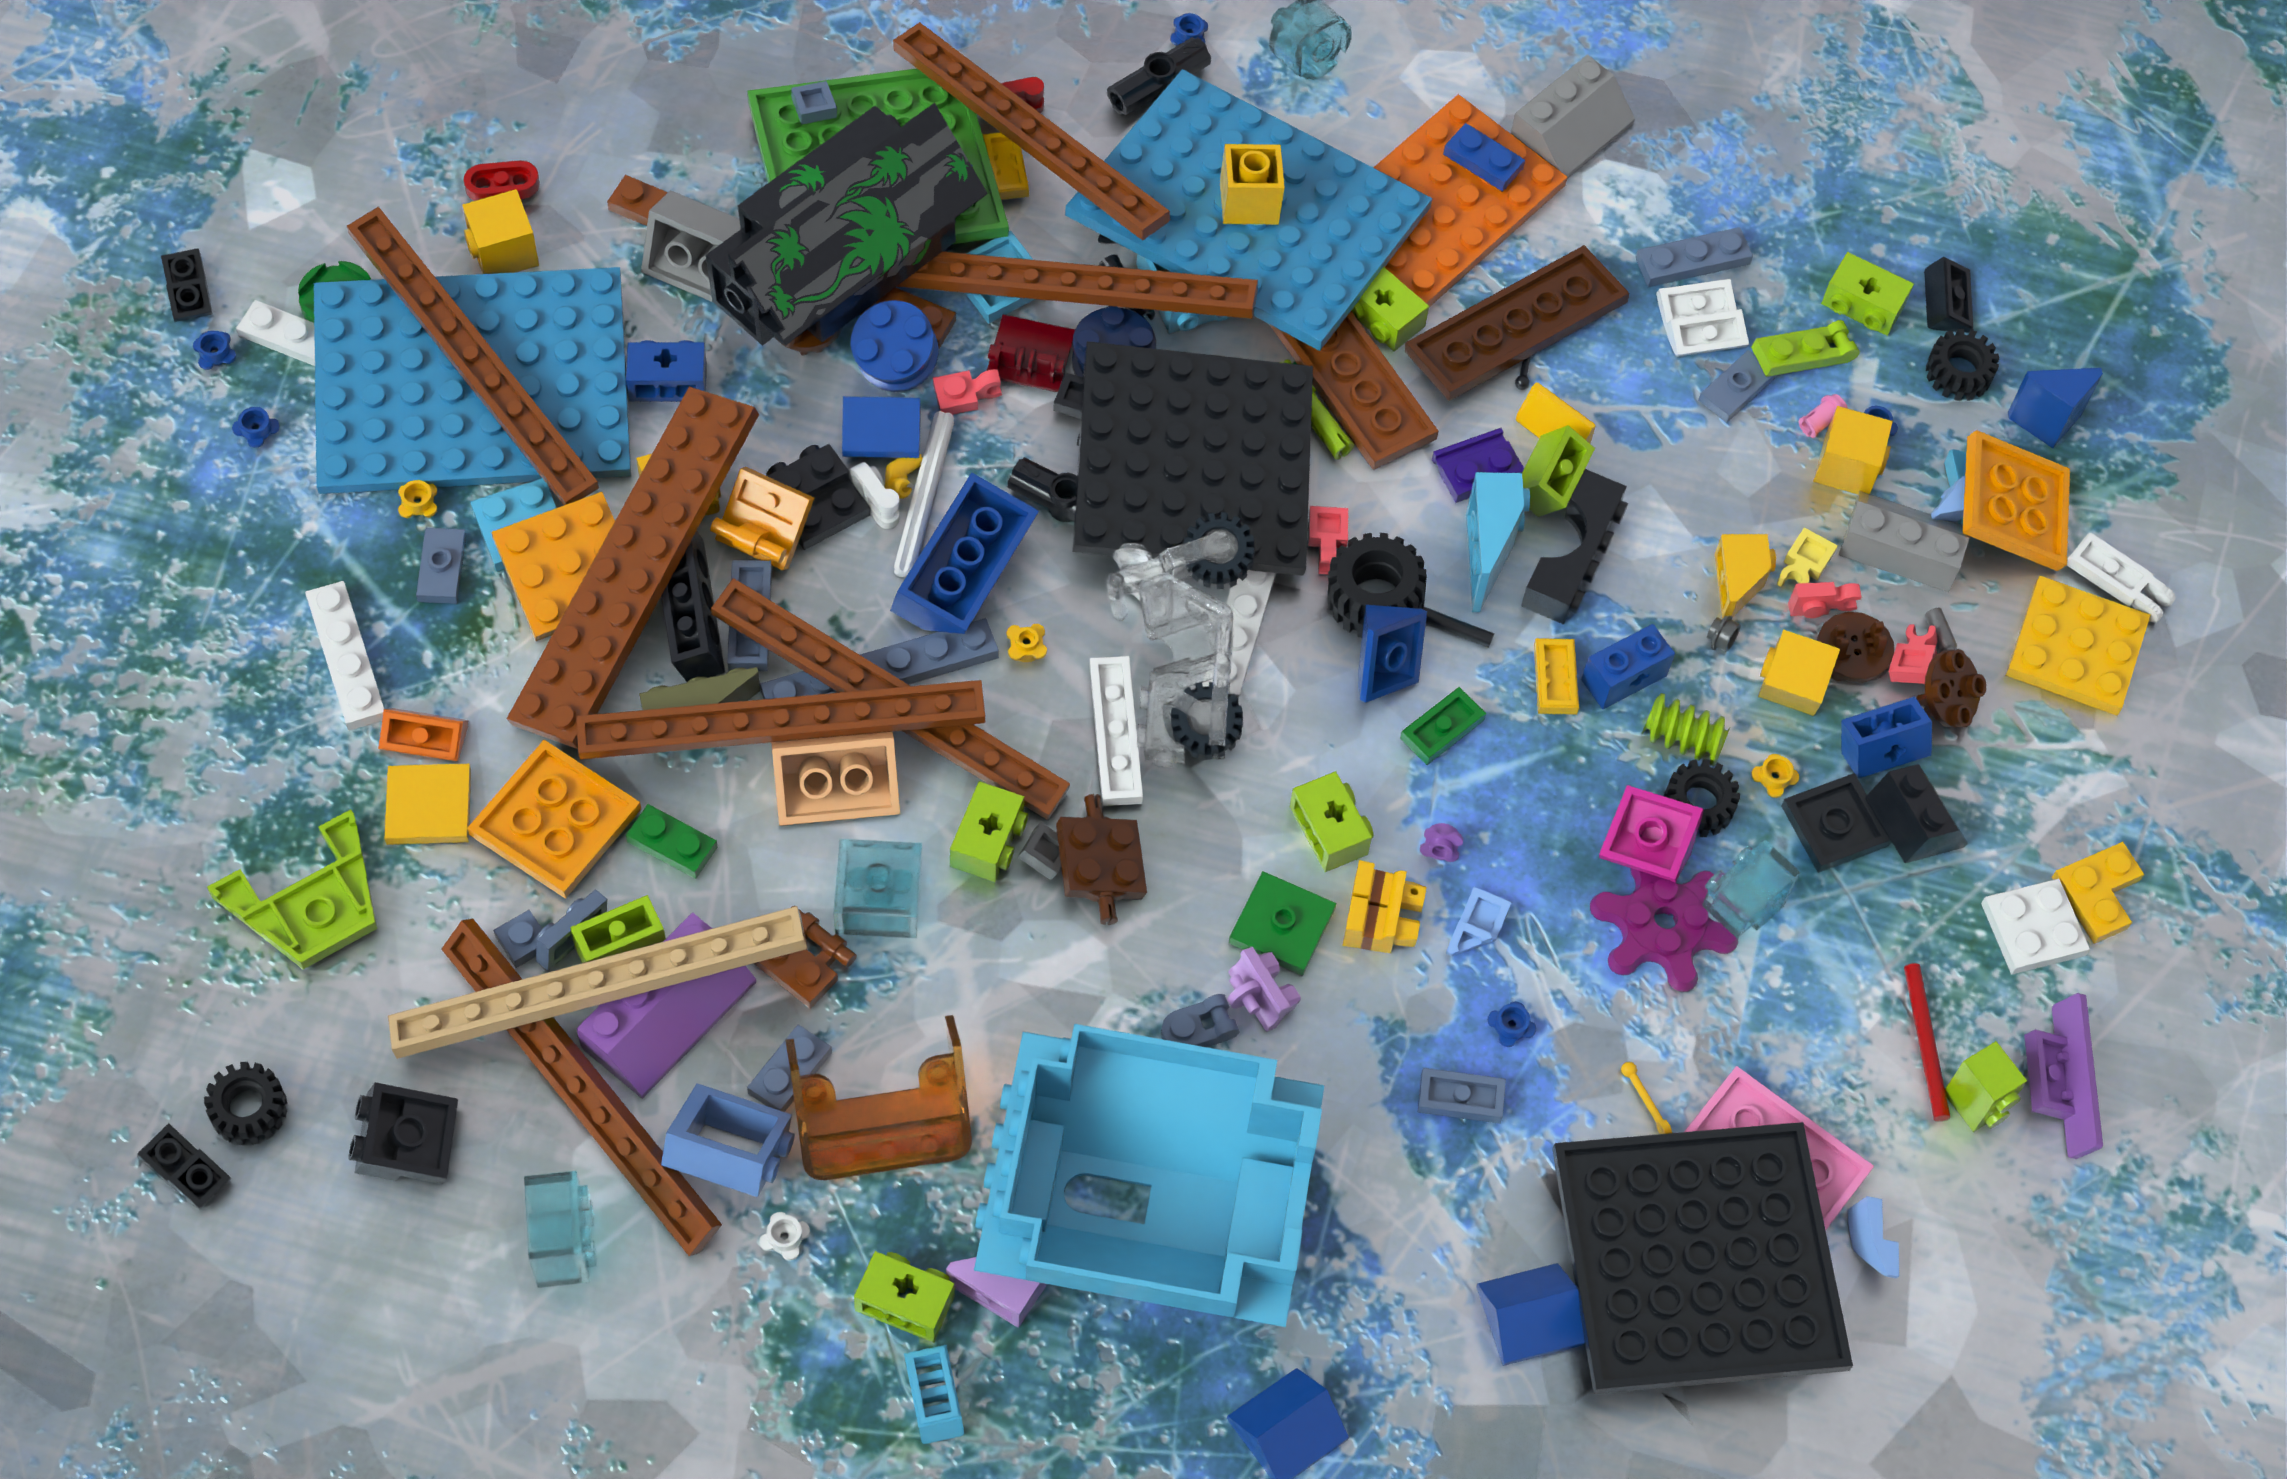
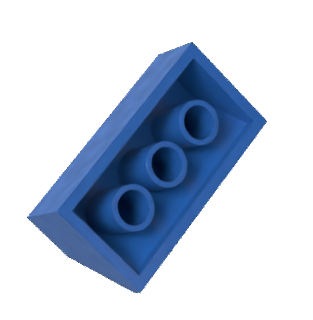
M971 472L898 589L890 611L926 631L965 634L1038 515L1039 510Z

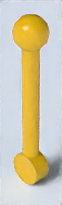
M1625 1062L1621 1066V1072L1625 1077L1630 1078L1655 1120L1659 1134L1672 1133L1670 1124L1662 1118L1637 1076V1066L1633 1062Z

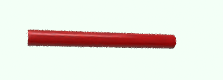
M1912 963L1904 966V972L1934 1121H1945L1950 1119V1112L1920 964Z

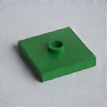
M1262 871L1229 937L1228 943L1243 950L1253 947L1257 954L1272 952L1279 962V966L1303 976L1336 909L1337 903Z

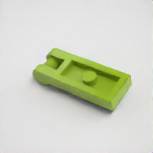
M1842 320L1834 321L1826 327L1756 338L1751 346L1766 377L1848 363L1860 354L1856 343L1849 340L1847 336L1849 330ZM1829 343H1834L1836 347L1830 348Z

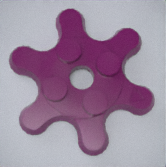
M1630 868L1636 885L1632 894L1621 896L1610 892H1602L1595 895L1590 902L1591 914L1596 919L1613 923L1622 932L1623 940L1618 947L1610 952L1608 965L1613 972L1624 976L1633 973L1642 963L1655 962L1665 969L1668 983L1673 989L1680 992H1688L1696 986L1698 981V974L1693 965V957L1697 952L1708 949L1720 954H1728L1733 952L1738 945V935L1735 929L1728 924L1712 920L1705 909L1706 904L1718 894L1719 881L1712 872L1701 871L1693 875L1687 883L1678 884ZM1673 914L1675 926L1668 929L1660 927L1655 922L1654 915Z

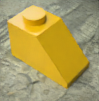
M1768 534L1721 535L1715 551V562L1722 620L1728 615L1733 618L1765 586L1769 573L1775 571L1776 553L1774 549H1769Z

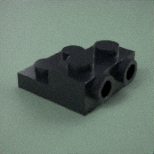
M830 444L821 448L818 445H811L801 452L797 461L786 465L785 462L776 463L766 473V476L814 497L798 542L803 550L870 516L869 505L851 482L849 470Z
M375 1082L366 1096L360 1095L355 1110V1120L362 1121L360 1136H353L349 1149V1160L356 1161L354 1173L397 1181L400 1176L443 1184L448 1175L458 1099Z

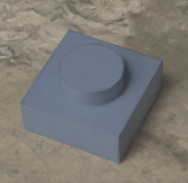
M827 81L791 88V98L801 125L837 118V107Z
M530 910L493 930L496 939L515 968L536 957V939L542 928Z

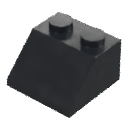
M1919 764L1889 771L1865 797L1904 863L1961 849L1968 844L1930 779Z

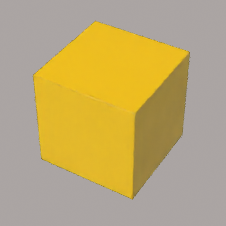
M1225 144L1220 175L1223 224L1279 225L1285 188L1281 145Z
M517 189L462 205L467 229L464 230L466 243L472 259L477 258L482 274L515 273L539 266L534 233Z
M1837 406L1824 438L1813 482L1858 494L1859 491L1870 494L1877 476H1882L1891 449L1887 442L1893 421Z
M1783 629L1775 648L1770 647L1760 673V677H1763L1764 681L1758 697L1814 716L1822 704L1840 649Z

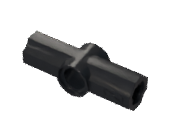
M1191 37L1166 53L1154 52L1147 56L1143 67L1107 88V96L1111 101L1112 107L1119 115H1128L1152 99L1156 100L1182 69L1194 75L1210 65L1211 55L1207 50L1206 44L1199 37Z
M1025 457L1019 459L1008 480V488L1049 508L1051 516L1061 522L1074 521L1077 476L1072 473L1057 474ZM1062 496H1070V497H1072V498H1071V499H1063V498H1060V497H1062Z

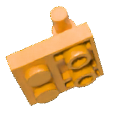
M743 467L739 470L723 518L716 517L711 524L710 531L716 534L715 540L761 561H771L772 566L784 571L789 569L814 497L753 469Z

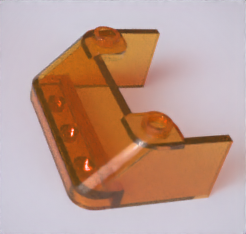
M953 1015L945 1016L949 1053L929 1057L921 1064L918 1070L919 1088L836 1100L834 1085L826 1076L821 1074L800 1076L794 1038L785 1040L802 1162L805 1172L810 1177L816 1180L838 1179L955 1161L968 1153L972 1145L962 1047Z

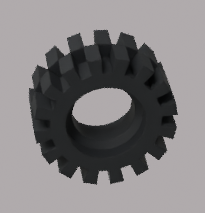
M1957 329L1955 335L1950 330L1945 333L1944 337L1941 335L1937 339L1929 355L1926 371H1929L1927 374L1928 381L1935 380L1932 387L1936 391L1941 387L1944 389L1942 396L1948 398L1949 394L1953 393L1955 394L1954 400L1961 401L1963 395H1965L1967 401L1974 399L1975 395L1980 397L1984 394L1985 390H1988L1999 367V364H1997L1999 354H1994L1996 347L1993 343L1988 346L1985 345L1988 340L1986 336L1982 335L1980 339L1975 338L1977 331L1970 330L1969 335H1965L1964 329ZM1949 359H1965L1975 367L1976 371H1960L1952 366Z
M1696 759L1690 760L1687 767L1684 763L1680 765L1677 772H1673L1664 797L1690 805L1693 804L1687 799V791L1691 788H1703L1715 796L1716 805L1710 809H1703L1704 812L1698 829L1700 837H1707L1709 830H1711L1714 836L1720 833L1722 827L1725 829L1733 818L1740 800V793H1737L1739 785L1737 781L1731 782L1733 774L1730 770L1722 774L1723 765L1717 762L1715 768L1709 767L1710 760L1703 759L1701 766H1698Z
M247 1061L240 1062L241 1069L235 1070L233 1064L226 1066L228 1074L225 1076L220 1072L214 1075L216 1084L209 1083L206 1088L209 1096H204V1104L207 1108L205 1111L215 1131L218 1134L221 1133L223 1139L231 1142L232 1138H234L237 1145H244L245 1139H249L252 1145L258 1144L257 1136L262 1134L266 1140L273 1136L270 1129L274 1127L279 1130L283 1125L280 1117H286L287 1114L285 1106L287 1104L286 1095L274 1072L269 1068L265 1071L262 1064L256 1062L254 1067L250 1068ZM253 1090L262 1096V1104L259 1110L252 1115L239 1117L230 1111L231 1100L243 1091Z

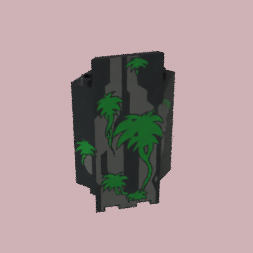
M935 102L902 127L895 117L886 115L878 107L873 106L738 205L740 230L706 254L712 302L762 346L774 337L786 346L806 330L811 332L821 342H824L955 243V218L988 193Z

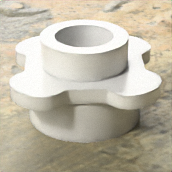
M777 1212L770 1218L767 1233L761 1235L760 1246L765 1251L774 1250L782 1254L785 1260H794L799 1256V1246L802 1240L810 1235V1228L804 1221L798 1222L796 1218ZM787 1233L789 1237L784 1240L781 1238V1235Z

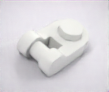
M862 462L850 468V480L869 505L870 514L876 523L884 529L896 527L899 523L898 493L892 489H885L883 478L875 466L869 467L868 464Z

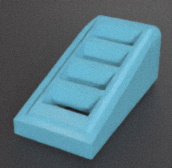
M947 1345L904 1353L921 1442L928 1444L963 1436L964 1427ZM942 1365L941 1370L918 1375L916 1373L917 1369ZM941 1382H945L946 1384L942 1386L920 1390V1387L927 1386ZM949 1399L947 1403L923 1407V1404Z

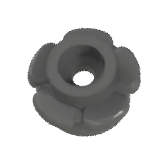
M1725 616L1723 620L1717 617L1712 623L1707 634V638L1712 640V650L1719 648L1727 652L1734 644L1741 624L1733 621L1732 616Z

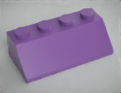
M692 912L663 942L713 928ZM746 966L600 1004L576 1028L580 1046L643 1099L756 983V978Z

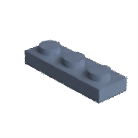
M1740 227L1638 249L1636 254V261L1648 287L1750 265L1753 254Z
M732 560L731 580L735 578L771 600V561ZM729 626L728 671L735 668L749 669L757 667L758 671H768L769 649Z

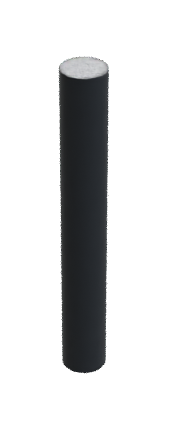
M1422 608L1427 611L1426 624L1489 648L1495 633L1430 608Z

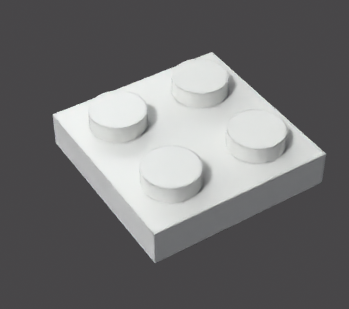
M2060 879L1986 896L1981 903L2011 975L2084 957L2090 951Z

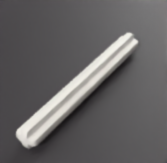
M937 411L932 420L894 565V573L898 577L906 578L921 553L954 426V416L949 412Z

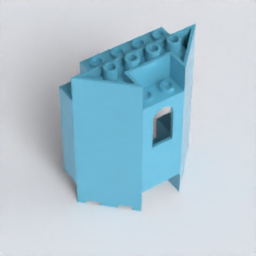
M1074 1024L1071 1039L1023 1032L1012 1085L1004 1084L1000 1109L1007 1110L1004 1124L996 1123L992 1148L999 1149L996 1164L988 1162L983 1188L990 1189L988 1204L980 1202L975 1228L982 1229L974 1271L1286 1327L1292 1285L1296 1274L1303 1230L1301 1229L1311 1167L1316 1150L1325 1085L1275 1077L1278 1061L1275 1059ZM1084 1175L1151 1187L1145 1224L1077 1212L1067 1204L1064 1196L1065 1188L1072 1179Z

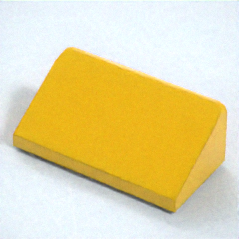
M1537 382L1532 386L1516 416V421L1538 438L1543 434L1569 425L1591 444L1596 427L1592 421Z

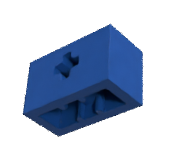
M651 340L628 342L626 383L629 402H681L689 387L706 392L707 361L704 342L689 340L679 342H655Z
M1651 624L1589 656L1581 681L1603 710L1666 677L1675 652L1655 625Z
M1915 696L1841 720V754L1858 779L1931 756L1932 721Z

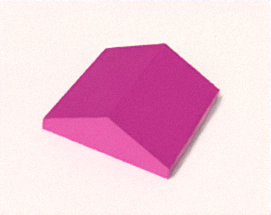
M1627 785L1599 853V858L1676 882L1692 853L1704 812L1703 808Z

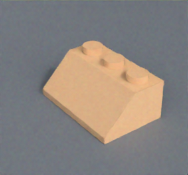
M893 731L771 742L779 826L900 814Z

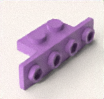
M2076 993L2052 1006L2054 1034L2035 1029L2024 1035L2032 1112L2064 1120L2067 1154L2069 1158L2073 1159L2081 1158L2103 1147L2086 995Z

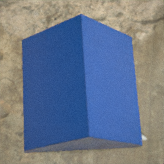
M2082 368L2027 371L2008 410L2009 419L2051 448H2054L2081 417L2103 375L2102 369Z
M843 396L842 457L919 458L920 398Z
M1366 605L1358 669L1359 696L1361 701L1367 703L1419 683L1427 611L1418 608Z
M1558 1263L1477 1283L1476 1287L1503 1366L1585 1344L1579 1310V1291Z
M1298 1368L1227 1416L1229 1423L1271 1479L1295 1478L1349 1439L1328 1390Z

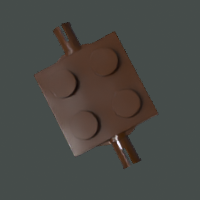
M1089 794L1084 797L1087 817H1060L1056 823L1065 897L1087 898L1098 902L1100 923L1102 925H1106V923L1112 925L1118 921L1115 908L1116 901L1121 899L1142 900L1147 893L1137 820L1111 819L1103 816L1101 795L1096 794L1094 797V794Z

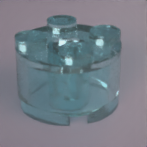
M1297 0L1287 8H1279L1271 18L1273 28L1269 37V48L1296 75L1304 77L1306 80H1316L1329 73L1338 64L1335 57L1340 50L1346 53L1351 42L1352 30L1351 26L1323 0Z

